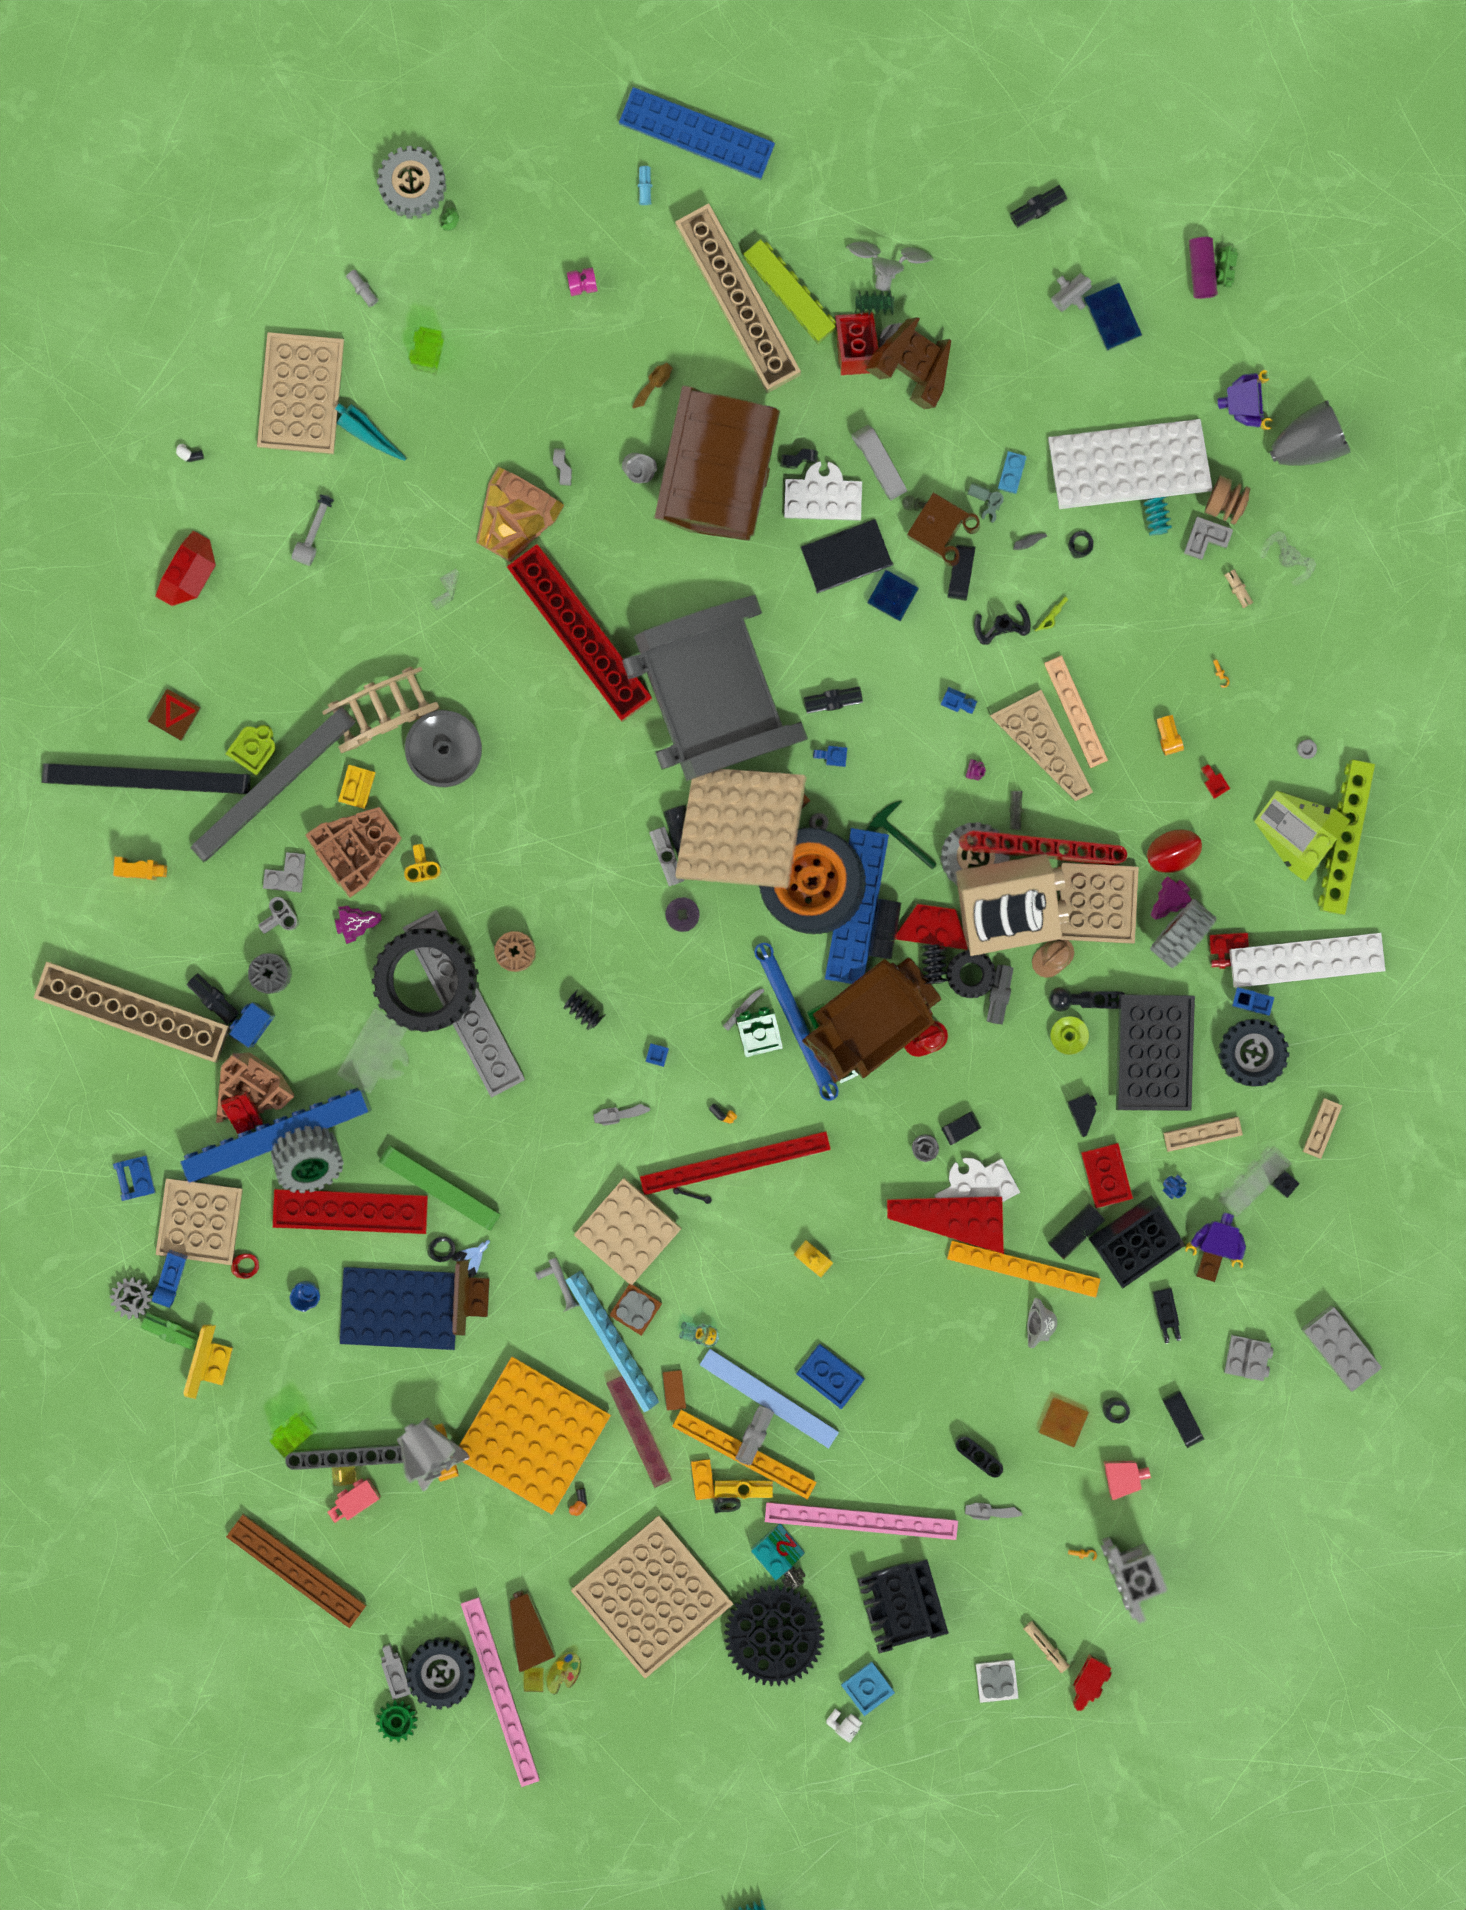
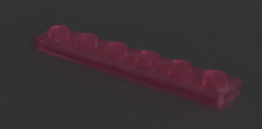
M621 1375L606 1382L654 1488L671 1481V1475L634 1395L623 1376Z

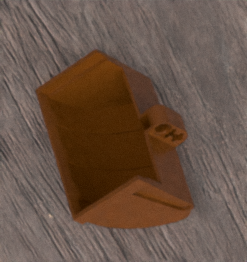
M682 386L654 518L690 533L750 541V537L755 534L763 491L767 487L770 473L769 463L780 410L772 406L704 393L693 387Z

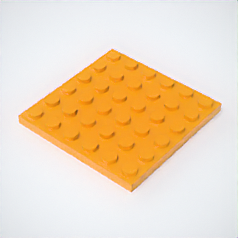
M512 1356L459 1445L470 1457L468 1460L463 1461V1463L553 1515L611 1414Z

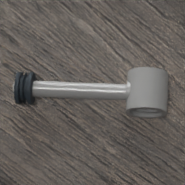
M320 494L321 498L317 501L320 503L305 543L297 542L292 554V560L311 566L317 548L312 547L313 541L327 507H332L331 504L333 503L331 502H334L328 495Z

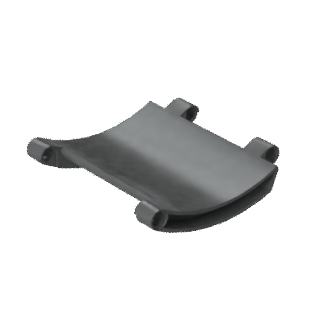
M756 595L727 602L672 620L634 636L640 654L622 660L628 679L648 674L673 745L665 749L655 751L661 770L680 764L686 781L724 767L808 739L801 721L793 725H782L748 632L745 619L762 614Z

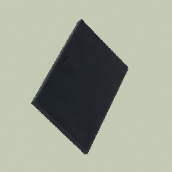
M876 519L800 547L817 594L893 566Z

